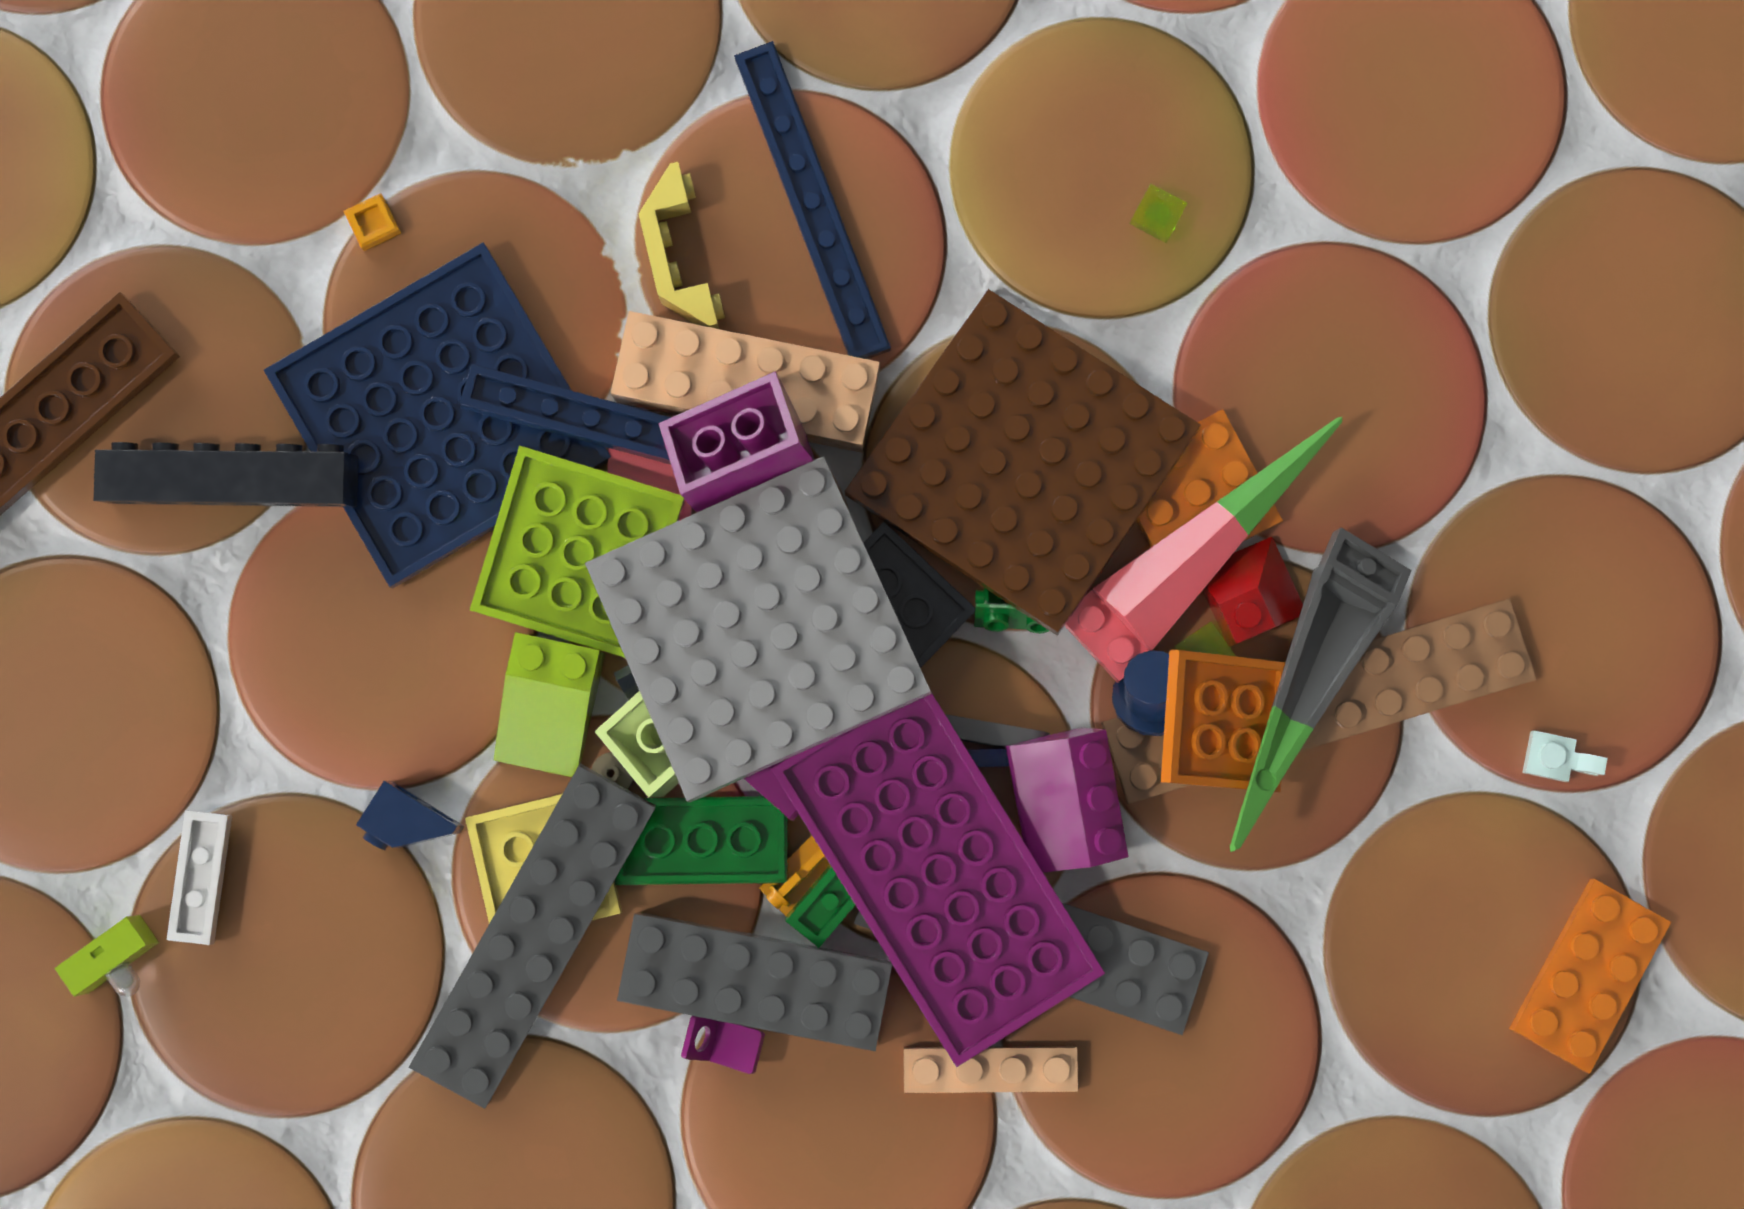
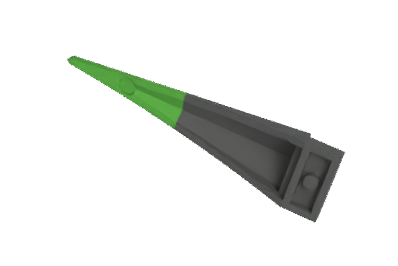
M1339 528L1332 533L1318 567L1313 570L1230 844V852L1241 848L1316 724L1373 639L1397 607L1412 570L1343 528Z

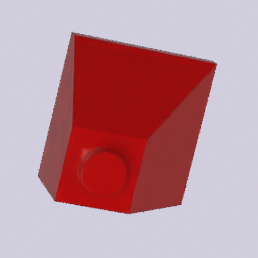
M1272 536L1234 552L1203 589L1228 648L1300 617L1303 607L1300 596Z

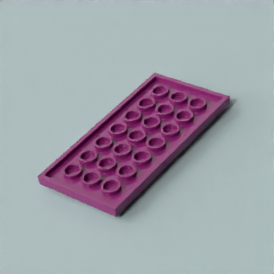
M932 693L771 767L772 772L956 1067L1105 974Z

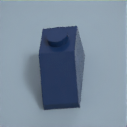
M383 781L356 826L366 831L363 836L366 841L384 851L388 846L401 848L460 834L464 828V825L393 781Z

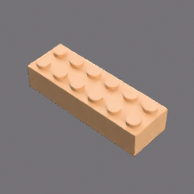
M629 311L611 395L616 403L678 415L776 371L805 429L809 442L863 453L880 373V362Z

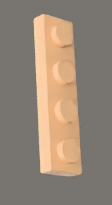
M904 1047V1093L1078 1092L1077 1047H988L958 1067L955 1066L944 1047Z

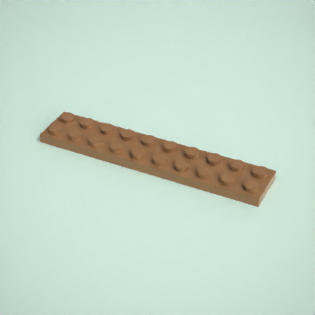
M1510 598L1374 639L1333 698L1299 752L1536 680ZM1118 717L1101 722L1103 729H1106L1110 752L1127 804L1190 786L1161 782L1164 735H1142L1128 729Z

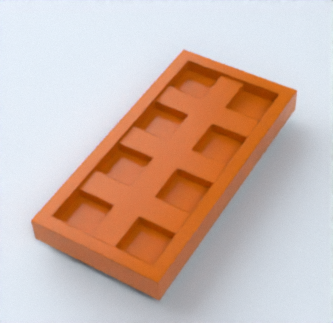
M1590 879L1509 1029L1581 1071L1590 1074L1671 922L1602 882Z

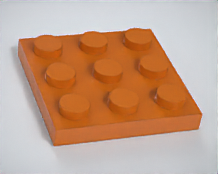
M1223 409L1198 422L1201 424L1200 430L1138 518L1137 522L1150 547L1159 543L1257 474ZM1275 505L1270 508L1244 541L1283 521Z
M1170 650L1161 782L1247 790L1286 662L1185 650ZM1281 781L1274 792H1281Z

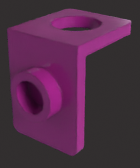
M691 1016L681 1057L687 1060L710 1061L747 1074H754L757 1069L765 1033L743 1025ZM704 1027V1041L700 1048L696 1050V1036L699 1030Z

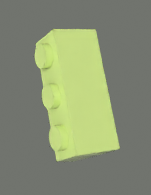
M639 691L594 732L649 798L664 797L679 782Z

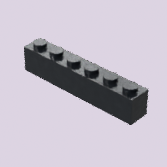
M112 442L111 450H95L93 501L145 505L357 507L358 456L344 452L343 445L318 444L317 452H302V445L276 444V451H261V445L236 443L234 451H220V444L193 443V451L179 450V444L152 443V450H138L137 443Z

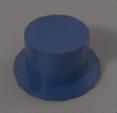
M1147 651L1135 656L1125 668L1124 678L1118 683L1115 681L1113 685L1112 704L1117 717L1128 729L1142 735H1164L1169 654L1163 651Z

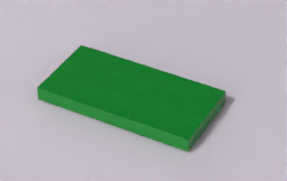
M764 796L701 797L690 803L686 801V798H644L655 804L656 807L615 878V885L785 883L788 880V817Z

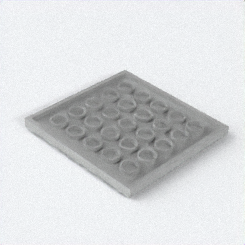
M824 456L585 563L686 801L689 803L931 694Z

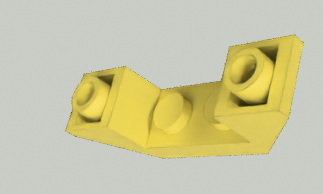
M670 163L639 212L657 293L662 305L692 323L719 329L717 320L724 319L725 315L720 295H711L708 283L675 290L676 287L683 286L677 261L669 263L665 249L666 247L673 246L667 221L659 223V221L691 213L688 200L694 199L696 196L690 173L682 175L679 163Z

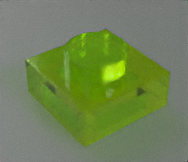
M1150 183L1129 224L1167 243L1187 202Z
M1212 621L1174 646L1176 650L1236 656Z

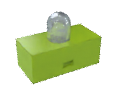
M140 915L126 916L54 969L74 997L89 994L107 980L117 994L129 997L134 995L140 988V979L130 963L159 942Z

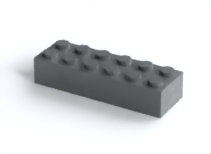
M638 912L633 917L617 1001L876 1052L892 963L888 960Z

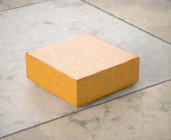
M382 193L343 211L363 251L401 234L400 228Z

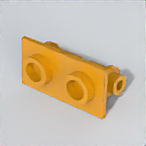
M811 835L788 858V880L785 883L762 884L759 887L768 901L785 916L830 865L813 836Z

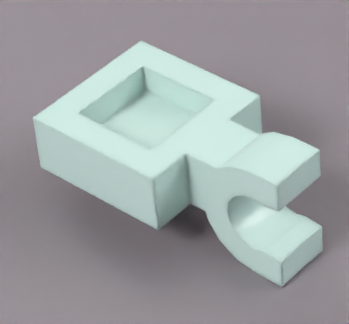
M1534 730L1530 731L1522 773L1569 782L1571 770L1598 776V774L1605 775L1608 758L1576 753L1577 739Z

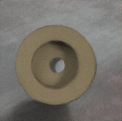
M612 752L598 757L591 770L628 790L634 783V779ZM611 770L615 771V775L613 777L609 776V772Z

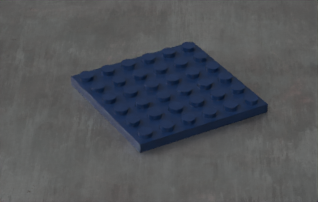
M484 242L264 369L266 376L311 452H317L318 444L343 445L344 452L358 456L357 507L343 508L388 586L392 589L494 530L519 445L595 469L608 463V459L611 457L606 447L460 408V401L471 364L571 390Z

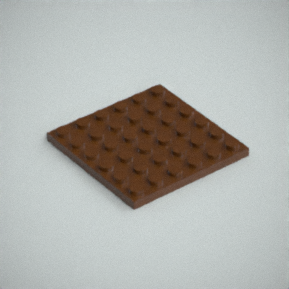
M988 289L844 492L845 496L1058 636L1200 430L1201 424Z

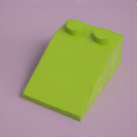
M515 632L505 674L493 761L572 777L582 761L605 653L597 649Z

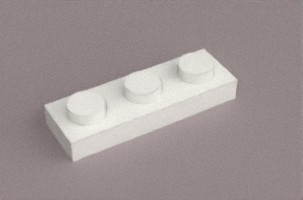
M185 810L166 940L204 945L214 944L232 815Z

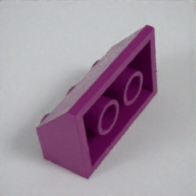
M776 371L658 423L680 495L697 513L815 460L805 429Z
M1081 727L1006 745L1022 838L1042 872L1090 868L1129 857L1106 729Z

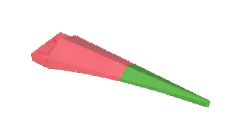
M1343 417L1334 419L1098 584L1083 598L1065 624V627L1117 683L1124 678V670L1130 660L1140 653L1152 651L1339 427Z

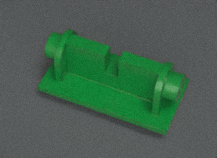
M986 588L984 590H976L974 627L985 628L993 632H1000L1006 629H1026L1037 634L1049 632L1048 629Z

